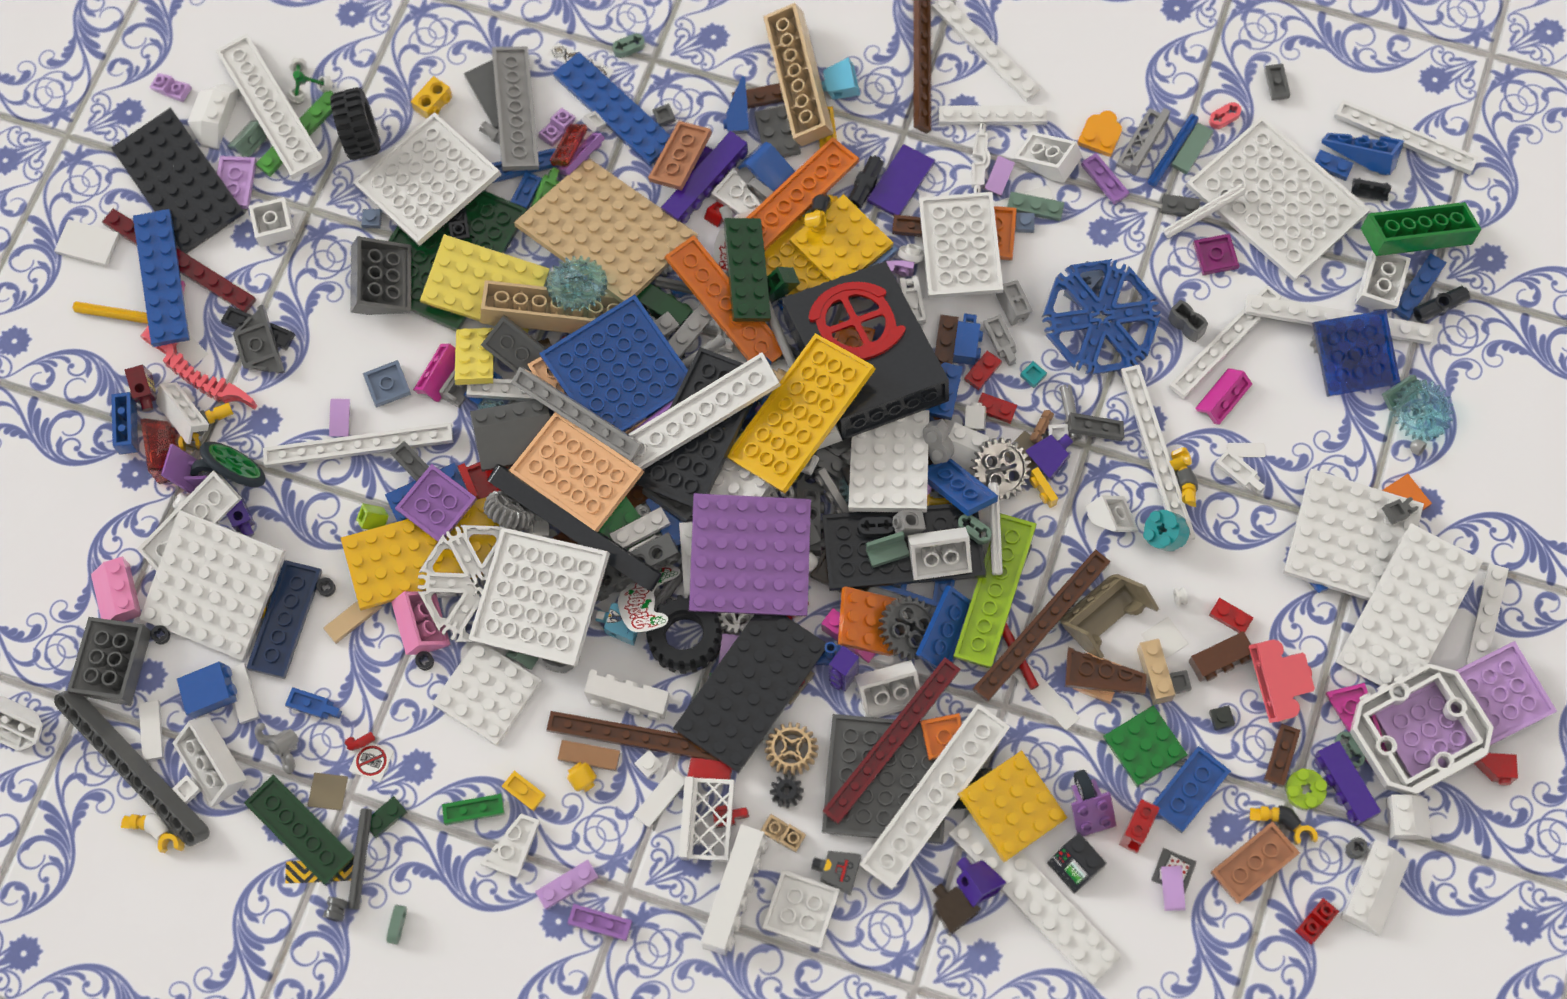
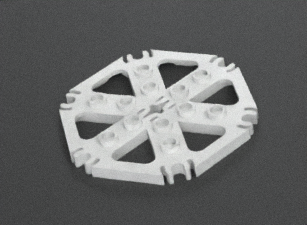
M461 525L464 533H461L460 528L457 526L455 527L457 531L456 536H451L449 531H447L446 535L449 541L445 539L443 534L419 573L423 572L427 573V575H418V579L426 581L425 585H418V589H426V591H418L439 632L444 625L446 627L442 630L443 635L448 630L453 632L452 641L456 638L457 634H460L456 642L475 643L468 640L470 634L466 632L465 628L477 610L483 589L475 586L478 584L476 575L481 581H486L501 530L505 527ZM474 534L493 535L497 540L482 564L469 541L470 536ZM444 549H450L463 573H436L433 570V565ZM435 593L462 594L447 618H442L431 600L432 595Z

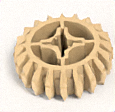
M789 722L788 728H785L784 724H781V730L775 727L774 732L776 735L769 733L768 736L771 740H766L765 742L769 746L765 748V753L769 754L766 756L767 761L772 760L770 763L771 767L777 765L776 772L784 769L783 775L791 771V776H795V770H798V773L801 775L803 774V767L807 771L810 769L807 763L815 764L812 758L818 757V753L814 751H817L819 747L815 745L817 738H811L813 732L809 731L806 733L807 726L800 729V723L792 727V722ZM796 735L799 737L795 740H791L787 736ZM780 740L782 742V745L784 746V749L781 751V754L777 756L775 753V747L778 741ZM806 742L808 745V752L806 756L803 758L799 750L801 747H803V744ZM788 746L791 748L795 747V752L792 750L788 751ZM792 758L797 763H786L784 761Z

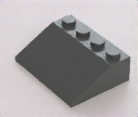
M360 236L356 237L351 245V313L380 315L411 312V245Z
M533 399L470 411L471 425L482 472L493 470L496 464L504 467L513 466L550 419L548 407Z
M88 617L67 692L110 703L131 706L151 637V630L144 624Z

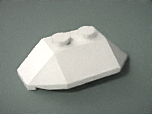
M221 84L199 92L188 124L202 147L219 149L240 94L237 86Z
M0 696V743L17 751L37 744L43 727L38 713L4 696Z

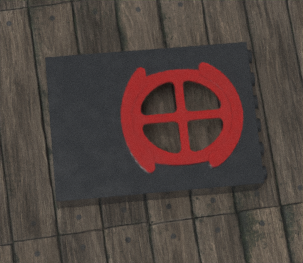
M886 261L782 298L784 321L800 353L816 333L876 368L837 422L843 440L949 401V379ZM860 296L865 297L876 303L879 309L858 316L849 300ZM843 303L850 319L833 326H827L826 315L829 308ZM883 316L886 321L884 332L878 340L871 342L861 324ZM849 327H854L863 345L860 347L844 345L838 342L832 334Z

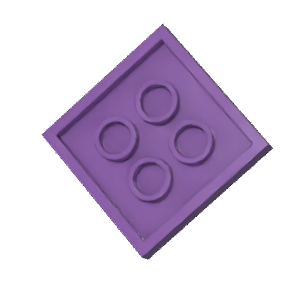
M431 464L395 509L438 542L443 534L445 538L447 537L446 532L449 531L450 533L476 502L477 498Z

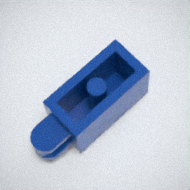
M964 313L963 322L958 321L953 363L975 365L976 359H980L981 348L977 347L978 342H982L983 331H980L981 324L976 323L977 315Z

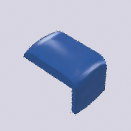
M769 142L759 145L737 166L738 170L747 167L759 181L773 192L795 172Z

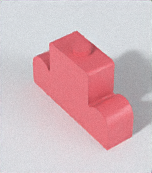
M1268 640L1248 645L1269 723L1294 718L1300 711V705L1293 697L1315 690L1312 670L1308 666L1305 653L1282 657L1284 648L1278 640Z

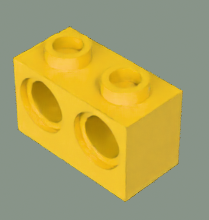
M433 76L410 101L413 110L426 119L433 113L438 115L440 109L450 102L452 98L451 89Z

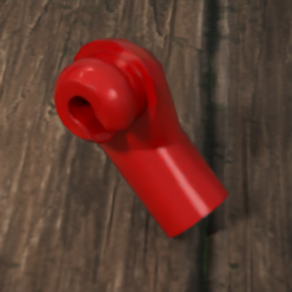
M372 732L363 735L357 740L354 737H349L345 740V745L348 750L354 751L375 741V737Z

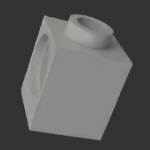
M901 510L893 516L895 533L903 531L904 535L919 534L925 530L923 511Z

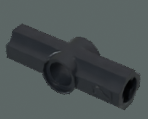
M870 156L863 171H860L855 179L854 188L848 199L857 208H862L867 196L876 186L877 177L884 166V161L878 156Z
M1461 285L1449 292L1440 293L1436 298L1413 309L1414 317L1417 321L1423 323L1433 317L1442 316L1448 310L1469 301V291Z

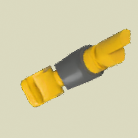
M229 402L214 407L213 411H200L209 423V427L216 419L222 420L233 415ZM205 431L193 432L191 441H195L197 449H200L202 445L199 436L202 437ZM180 436L178 445L180 449L186 451L187 443Z
M1181 447L1171 452L1173 460L1169 462L1175 471L1178 470L1176 474L1182 492L1183 503L1196 507L1198 481L1191 467H1187L1192 464L1190 453L1187 448Z

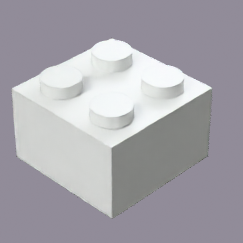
M285 197L249 206L254 235L260 247L296 239L290 207Z

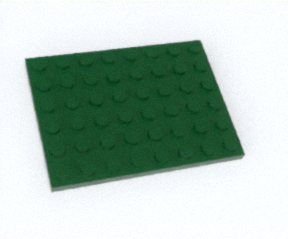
M483 190L465 206L470 238L461 240L504 254L518 231L514 222L528 209ZM449 221L420 246L397 225L388 241L411 245V311L452 330L461 329L467 317L420 303L444 235L451 236Z

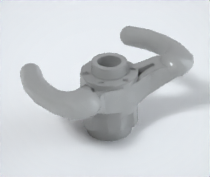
M257 724L255 727L257 741L261 745H268L271 753L280 757L283 770L287 774H291L295 770V761L292 754H290V750L299 741L295 732L292 729L283 730L278 735H264L262 730L265 729V724Z

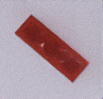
M570 124L550 159L552 166L569 165L588 131L586 124Z

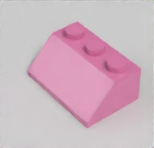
M123 556L103 562L91 574L101 618L124 622L139 617L141 610L130 564Z
M403 592L391 601L406 655H417L422 651L431 652L451 645L447 632L445 635L442 634L445 625L439 632L418 592ZM435 593L432 595L431 600L437 612L443 618Z

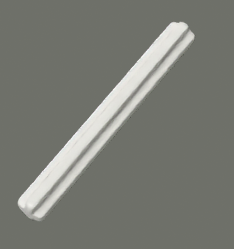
M1242 184L1238 185L1164 228V235L1170 238L1246 194L1245 187Z
M990 482L988 488L998 495V502L989 506L990 529L992 532L990 539L992 574L1002 575L999 485L997 482Z

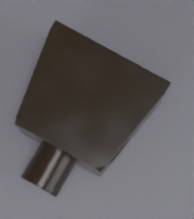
M941 883L932 890L939 899L934 903L933 908L949 936L981 911L978 905L973 907L958 887H954L948 892Z

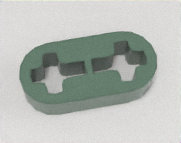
M639 33L619 39L612 45L613 54L618 58H624L644 49L645 40Z
M961 515L958 520V528H963V523L969 520L970 526H966L969 538L978 544H987L991 539V529L972 515ZM985 531L986 537L979 538V532L983 533Z
M1340 732L1336 736L1334 743L1341 741L1342 738L1348 739L1347 746L1345 743L1341 745L1350 760L1353 756L1359 757L1357 762H1352L1355 768H1359L1364 763L1365 756L1349 732Z
M397 904L394 906L387 932V943L398 945L407 914L406 906Z

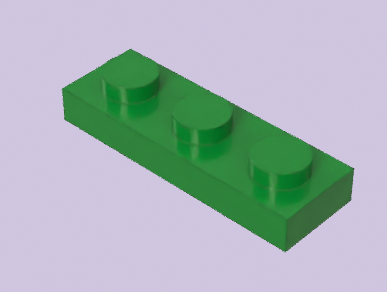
M502 794L442 804L445 825L505 815Z

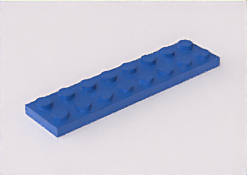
M580 52L576 53L553 73L557 81L591 112L596 111L607 123L606 126L649 166L659 158L671 135Z
M166 209L133 215L152 347L189 341L190 336L171 211Z

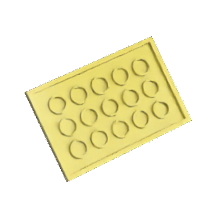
M444 235L420 303L480 321L485 280L544 287L550 268ZM521 328V329H523L526 333L529 332V329H528V328Z

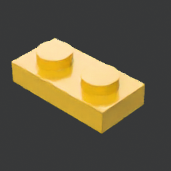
M1037 467L1031 470L1030 483L1040 492L1039 495L1044 504L1047 503L1049 508L1057 505L1058 497L1040 469Z
M513 771L502 785L503 789L532 811L546 797L542 791L516 771Z

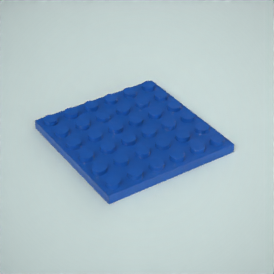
M636 295L631 296L539 353L541 359L567 396L623 432L650 417L674 400L688 372L686 366Z

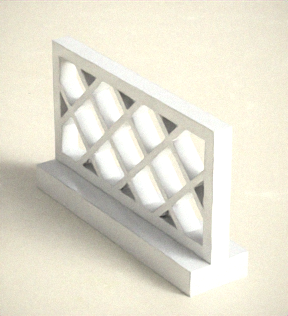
M685 776L679 858L681 860H729L734 780ZM699 783H705L711 787V790L703 797L698 792ZM722 784L729 785V793L722 798L716 789ZM715 792L721 800L711 807L705 799ZM704 801L710 809L703 816H700L696 812L697 806ZM724 802L728 807V812L723 817H720L715 812V809ZM713 811L719 820L709 827L703 819ZM702 821L708 830L699 837L695 832V826ZM722 822L726 826V833L719 838L713 829ZM712 832L718 840L708 847L702 839ZM701 842L707 850L701 855H693L694 846ZM719 843L725 847L724 856H716L711 850Z

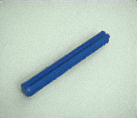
M1190 114L1149 177V185L1157 186L1197 124L1198 116Z

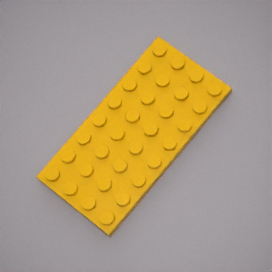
M815 333L781 379V386L773 390L734 443L727 458L781 492L786 493L876 368Z
M486 498L476 500L455 526L460 528L461 533H464L461 525L499 526L498 523L493 522L484 513L483 508ZM406 519L341 537L360 610L389 603L403 592L426 591V589H418V585L422 586L426 583L424 579H418V575H427V573H419L438 542L410 520ZM455 527L450 532L451 536L457 535ZM474 534L469 538L481 564L497 541L493 535ZM444 549L433 565V570L436 573H463L450 549Z

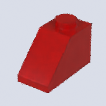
M1488 753L1484 758L1473 763L1492 782H1499V785H1511L1518 779L1517 754Z

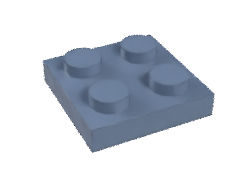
M398 360L363 373L376 408L411 395Z

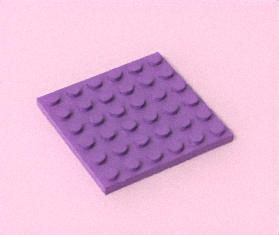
M694 493L689 611L807 617L811 499Z

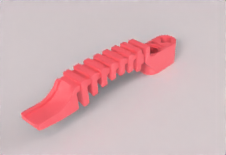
M147 327L140 337L151 345L149 327ZM178 343L155 347L166 354L163 362L173 373L179 375L181 379H185L188 384H192L194 388L199 389L203 394L206 393L208 397L214 398L217 402L222 401L225 404L239 401L254 410L257 408L255 401L248 394L231 383L227 384L225 378L222 377L217 383V378L213 376L210 381L206 374L201 377V372H195L194 367L189 366L188 361L184 360L183 354L179 353L177 355L176 345Z

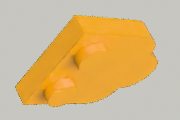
M1106 110L1101 112L1100 115H1091L1083 128L1077 144L1111 157L1122 132V126L1116 122V114Z

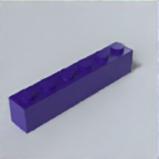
M730 131L691 173L682 191L676 190L661 206V210L675 220L686 223L690 219L691 214L701 207L704 199L711 196L714 188L719 185L733 168H736L740 160L747 156V142Z

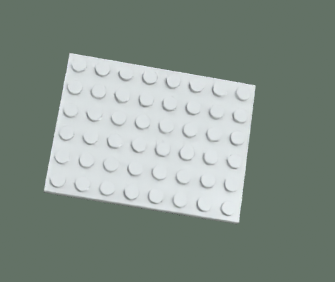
M1263 116L1186 184V187L1206 204L1242 184L1246 189V194L1215 212L1293 281L1299 278L1371 210Z

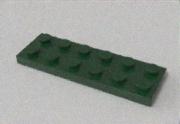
M724 218L733 321L770 322L771 312L761 218Z
M272 775L244 802L325 886L354 860V855L275 775Z

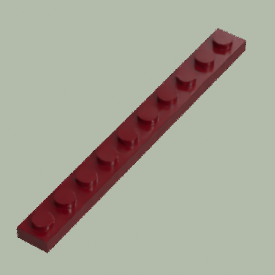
M113 208L102 220V223L137 245L134 221ZM176 248L179 269L182 275L243 312L247 313L256 302L254 296Z
M947 658L941 661L823 809V814L837 825L840 824L961 670Z

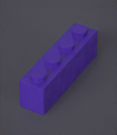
M1340 741L1319 750L1314 755L1317 767L1325 773L1327 784L1335 790L1336 799L1339 804L1345 807L1347 818L1351 823L1354 822L1355 826H1358L1381 813L1379 806Z

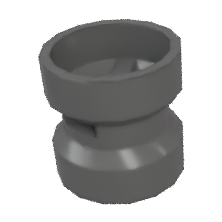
M328 897V907L324 911L323 918L343 922V910L347 908L348 901L336 897Z

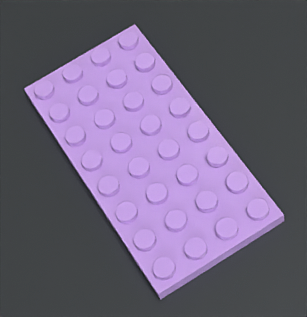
M1515 641L1456 670L1494 727L1490 745L1557 712ZM1435 682L1409 695L1404 703L1400 705L1392 704L1375 714L1385 736H1391L1396 740L1397 749L1395 753L1410 778L1429 768L1432 758L1439 752H1448L1453 755L1473 744V741L1459 720L1451 721L1444 716L1443 707L1447 701ZM1456 705L1450 706L1454 713H1459V708ZM1438 759L1439 766L1446 768V761Z

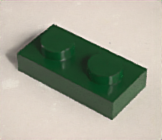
M394 796L372 814L370 832L375 838H378L407 813Z

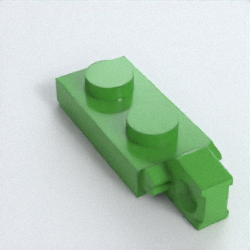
M553 167L548 175L545 174L531 207L559 183L556 179L560 170Z

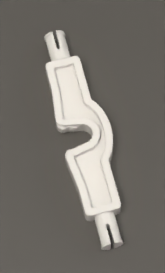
M982 123L979 124V133H976L972 153L974 158L983 160L981 162H973L971 166V187L974 188V193H981V188H984L985 173L990 166L986 123L983 124V129Z

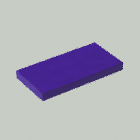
M903 144L867 198V203L892 216L901 215L934 165L935 160Z

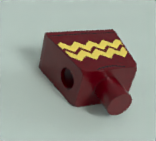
M143 364L124 369L133 400L141 405L143 412L153 410L152 401L156 400L157 395L152 373Z

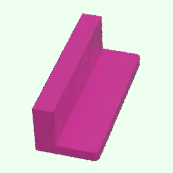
M440 344L413 390L415 392L426 394L435 402L440 401L442 397L439 391L455 369L456 348L451 344Z
M1229 368L1197 405L1196 410L1207 413L1214 424L1220 425L1251 387L1252 382L1244 371Z

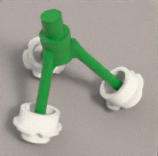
M297 57L291 60L289 67L294 72L293 78L296 85L288 92L291 102L302 103L306 95L304 90L300 88V85L306 82L316 83L317 88L324 93L332 89L333 82L330 80V76H320L318 80L307 77L303 74L307 70L306 61L303 58L298 59Z

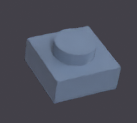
M362 209L361 226L363 229L381 228V209Z
M1016 213L1015 232L1034 233L1035 213Z

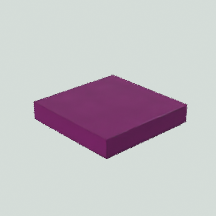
M1230 234L1194 240L1193 245L1202 276L1239 269L1238 259Z

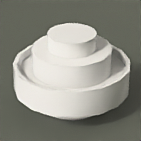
M907 244L899 248L898 255L903 261H911L918 264L925 260L924 250L916 244Z

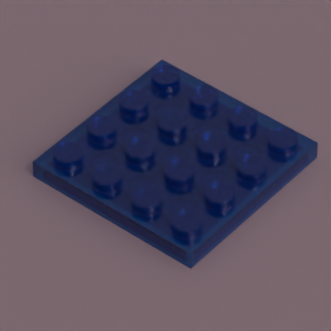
M1386 310L1312 323L1327 397L1394 386L1400 382Z

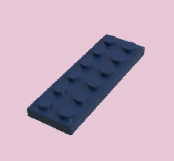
M284 560L246 667L248 670L282 679L286 678L317 589V582L322 574L320 568Z

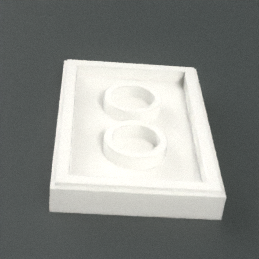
M68 219L54 251L56 254L107 267L120 234L119 232Z

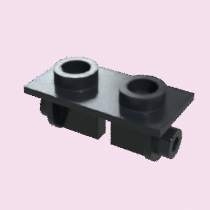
M1353 178L1351 193L1354 196L1388 201V195L1391 191L1390 184Z

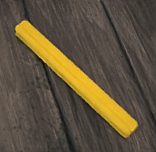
M75 301L72 306L74 312L148 324L146 312Z

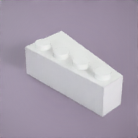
M590 669L584 693L592 706H609V709L618 712L622 709L634 716H640V714L648 715L647 717L652 720L665 719L670 700L668 691L647 685H642L640 688L634 681L626 679L620 682L613 675L599 676L596 675V670Z

